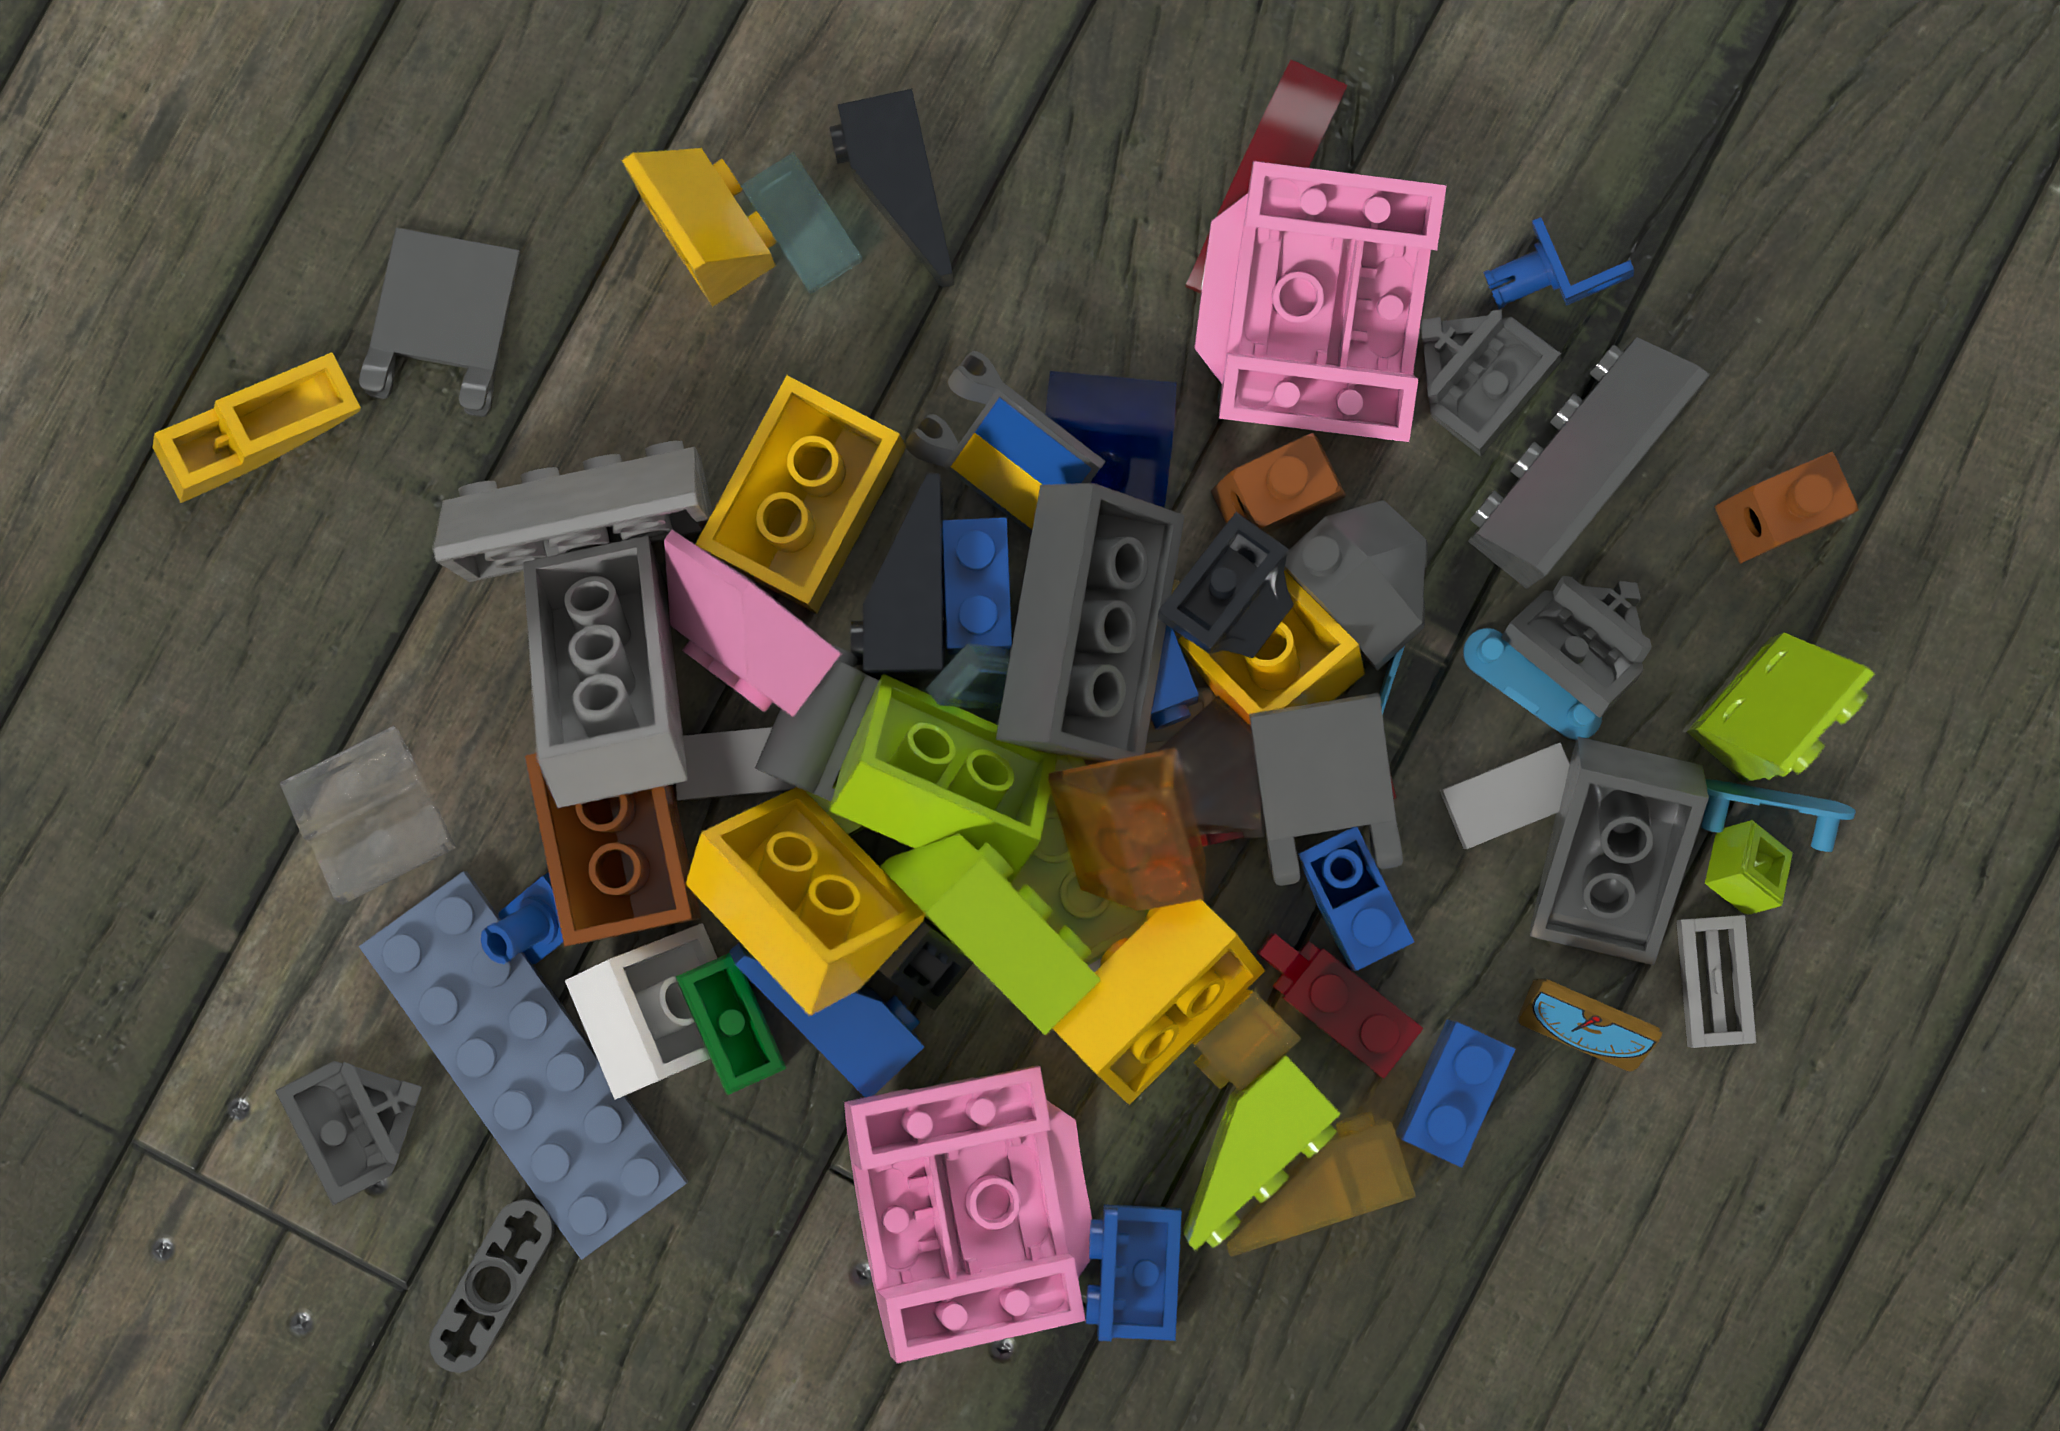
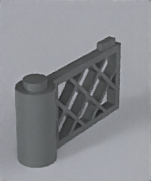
M834 645L831 646L839 651L841 655L794 717L782 708L780 709L755 766L756 770L832 802L835 791L832 787L879 680L855 669L858 659L852 653Z

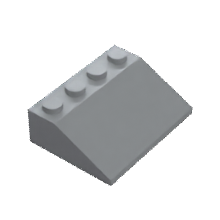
M669 441L647 447L645 449L647 457L622 462L620 454H609L585 460L583 462L584 470L560 475L559 469L556 467L542 468L522 474V484L497 489L496 481H483L462 486L458 489L460 497L443 500L433 546L435 560L468 582L523 571V562L647 535L651 543L663 541L671 530H674L681 536L701 533L713 512L701 455L695 447L684 449L683 441Z

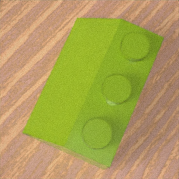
M883 674L841 766L829 811L915 849L960 834L977 851L987 842L1014 869V872L1006 879L1011 884L1041 840L1058 755L996 740L998 725Z
M960 834L889 857L880 866L1044 1035L1101 981L1084 962L1092 954V951L1066 925L1056 933L1045 922L1054 911L1027 884L1017 892L1006 881L1014 872V869L987 842L977 851Z

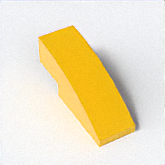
M333 352L218 399L215 401L213 409L154 433L152 448L180 503H183L301 446L360 412L361 407Z

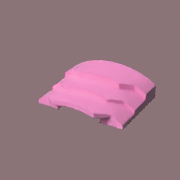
M1253 161L1248 193L1211 221L1194 348L1222 384L1219 409L1220 419L1404 442L1410 441L1418 378L1413 375L1430 254L1431 250H1437L1446 185Z
M1036 1065L979 1078L972 1077L915 1090L904 1089L844 1102L849 1151L864 1242L889 1353L896 1363L1086 1321L1078 1278L1090 1261L1089 1238L1092 1214L1084 1178L1077 1125L1074 1118L1046 1100L1040 1066Z

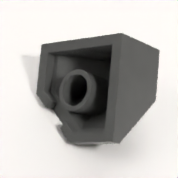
M1381 500L1326 516L1288 550L1284 570L1359 644L1361 655L1377 671L1425 626L1426 603L1423 597L1425 568H1427L1428 543L1386 501Z

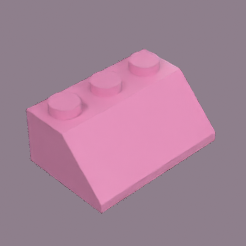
M671 530L664 539L670 626L689 639V642L682 651L765 712L773 702L794 717L841 653L750 581L674 530Z

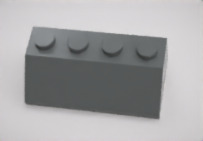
M1638 337L1624 351L1613 344L1589 373L1598 382L1588 395L1581 399L1573 393L1551 419L1550 423L1558 429L1552 439L1544 448L1533 442L1511 468L1510 472L1519 479L1507 494L1502 497L1494 490L1470 518L1479 528L1468 542L1526 589L1545 577L1710 374L1704 369Z
M1094 483L1040 485L996 740L1045 753L1142 768L1166 624L1158 619V611L1172 594L1185 515Z

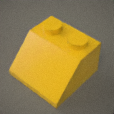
M1285 570L1284 575L1287 589L1294 606L1254 658L1224 650L1209 654L1184 636L1177 640L1182 651L1225 710L1251 737L1250 713L1335 700L1365 674L1359 644Z

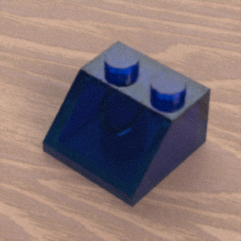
M1050 371L1045 415L1106 461L1089 484L1094 483L1165 508L1175 425L1177 382Z

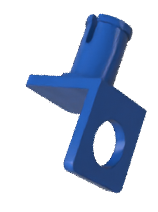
M1539 217L1532 220L1533 230L1539 241L1534 244L1535 251L1497 268L1488 269L1483 272L1490 290L1515 280L1492 291L1494 300L1498 308L1501 309L1505 307L1504 305L1549 285L1552 286L1553 290L1559 288L1567 306L1633 277L1634 267L1630 260L1571 286L1544 222Z
M549 872L540 877L505 906L498 914L500 921L492 923L483 929L480 938L485 954L492 961L499 964L511 961L521 952L525 953L532 964H536L563 943Z

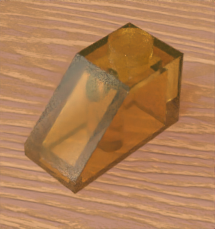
M1246 989L1192 1043L1202 1053L1193 1063L1220 1090L1230 1081L1239 1091H1242L1289 1051L1301 1038L1254 991Z

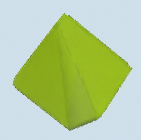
M1753 820L1724 828L1723 832H1717L1715 835L1705 884L1744 914H1754L1780 907L1783 904L1793 852Z

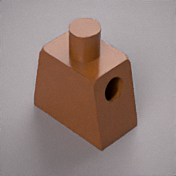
M1314 433L1308 434L1234 469L1210 491L1226 524L1234 513L1237 512L1267 534L1346 497L1334 469ZM1237 495H1238V497L1240 498V500H1241V502H1242V504H1243V507H1244V509H1245V513L1243 512L1242 508L1240 507V504H1239L1238 499H1237Z
M1833 452L1751 486L1714 506L1740 564L1845 519L1859 511ZM1750 508L1756 513L1760 521L1761 534L1756 530L1751 521Z

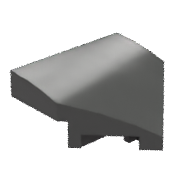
M1501 310L1490 311V314L1487 316L1441 321V317L1421 319L1431 417L1475 453L1482 456L1562 362L1561 353L1514 318H1502Z
M1562 576L1553 591H1543L1509 623L1501 637L1599 718L1638 680L1644 670L1642 662L1652 648L1650 639L1645 637L1641 631L1636 609L1641 599L1637 583L1618 581L1614 589L1580 585L1570 576Z
M333 1061L275 1090L332 1206L392 1176L422 1086L396 1080L355 1067L346 1062L339 1063Z

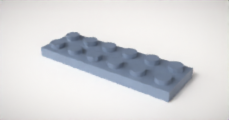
M463 871L365 941L359 948L582 1260L687 1184L688 1180L629 1097L625 1095L614 1099L593 1047L525 953H519L505 964L496 963L485 954L480 939L481 932L488 925L499 922L500 918L469 873Z

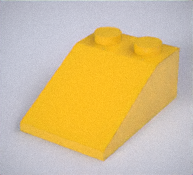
M702 148L632 153L622 160L645 205L712 307L776 266L768 249L775 245L777 241L757 211L746 216L735 200L734 196L743 190L723 159L712 164Z

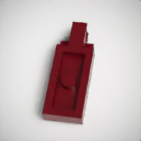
M1271 933L1256 952L1282 973L1273 984V987L1284 995L1282 999L1383 1079L1424 1029L1324 948L1319 949L1310 941L1298 952L1275 933Z

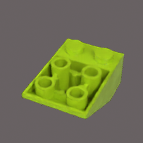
M1783 632L1766 641L1688 729L1687 733L1743 782L1763 778L1770 780L1777 775L1784 777L1792 770L1799 774L1823 750L1825 744L1818 738L1826 728L1835 721L1841 725L1844 724L1865 703L1869 695L1862 688L1872 678L1874 673L1866 666Z
M1278 1051L1271 1055L1229 1096L1183 1228V1233L1188 1243L1195 1250L1205 1241L1212 1248L1220 1244L1241 1223V1220L1235 1213L1253 1196L1260 1203L1268 1199L1289 1178V1175L1283 1168L1294 1157L1302 1152L1310 1158L1337 1133V1130L1331 1123L1340 1113L1286 1055Z

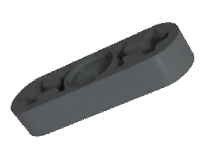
M522 1198L508 1204L500 1211L434 1326L429 1340L431 1355L435 1362L443 1369L456 1373L473 1369L487 1357L556 1234V1224L539 1200ZM528 1212H532L537 1216L534 1227L542 1234L539 1240L529 1238L518 1250L515 1258L527 1260V1265L522 1270L510 1257L494 1254L491 1250L495 1243L503 1251L509 1248L517 1231L514 1226L509 1224L511 1217L520 1219ZM485 1267H499L508 1274L511 1281V1290L504 1301L490 1303L479 1296L476 1290V1278L478 1273ZM464 1299L475 1312L493 1316L495 1321L492 1326L485 1319L478 1321L469 1339L472 1344L477 1346L476 1352L466 1350L459 1357H455L449 1352L453 1342L445 1335L447 1330L456 1332L461 1329L472 1313L471 1311L459 1308Z

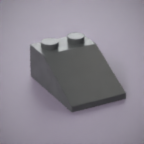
M1577 737L1570 760L1560 810L1556 813L1529 930L1530 937L1655 965L1709 799L1703 765Z

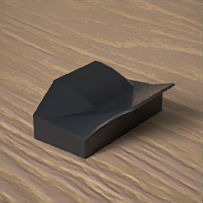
M1235 512L1159 609L1158 619L1209 654L1224 650L1254 658L1294 606L1284 575L1288 548Z

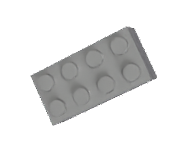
M649 536L523 562L537 758L558 808L688 781L666 584Z

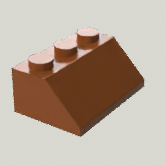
M537 753L525 755L564 946L701 919L697 896L686 885L690 863L673 784L558 808L538 762Z

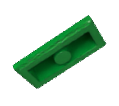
M730 953L675 977L726 1095H730L787 1069L748 979L735 965Z

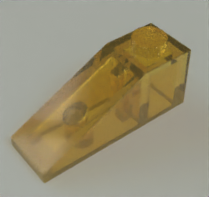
M1372 1112L1362 1113L1336 1122L1338 1134H1335L1316 1154L1310 1158L1305 1156L1288 1173L1289 1178L1264 1202H1259L1241 1220L1237 1228L1223 1240L1229 1256H1236L1416 1197L1392 1122L1385 1118L1375 1121Z

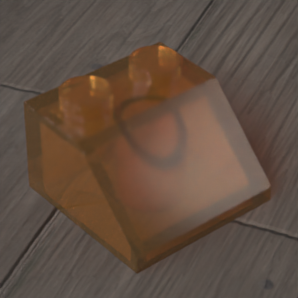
M1176 748L1049 773L1048 781L1080 890L1138 911L1204 899L1206 857Z

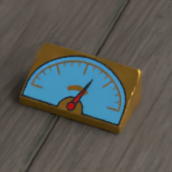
M1538 978V980H1533L1518 1015V1022L1522 1026L1626 1071L1637 1069L1662 1036L1659 1027L1548 979Z

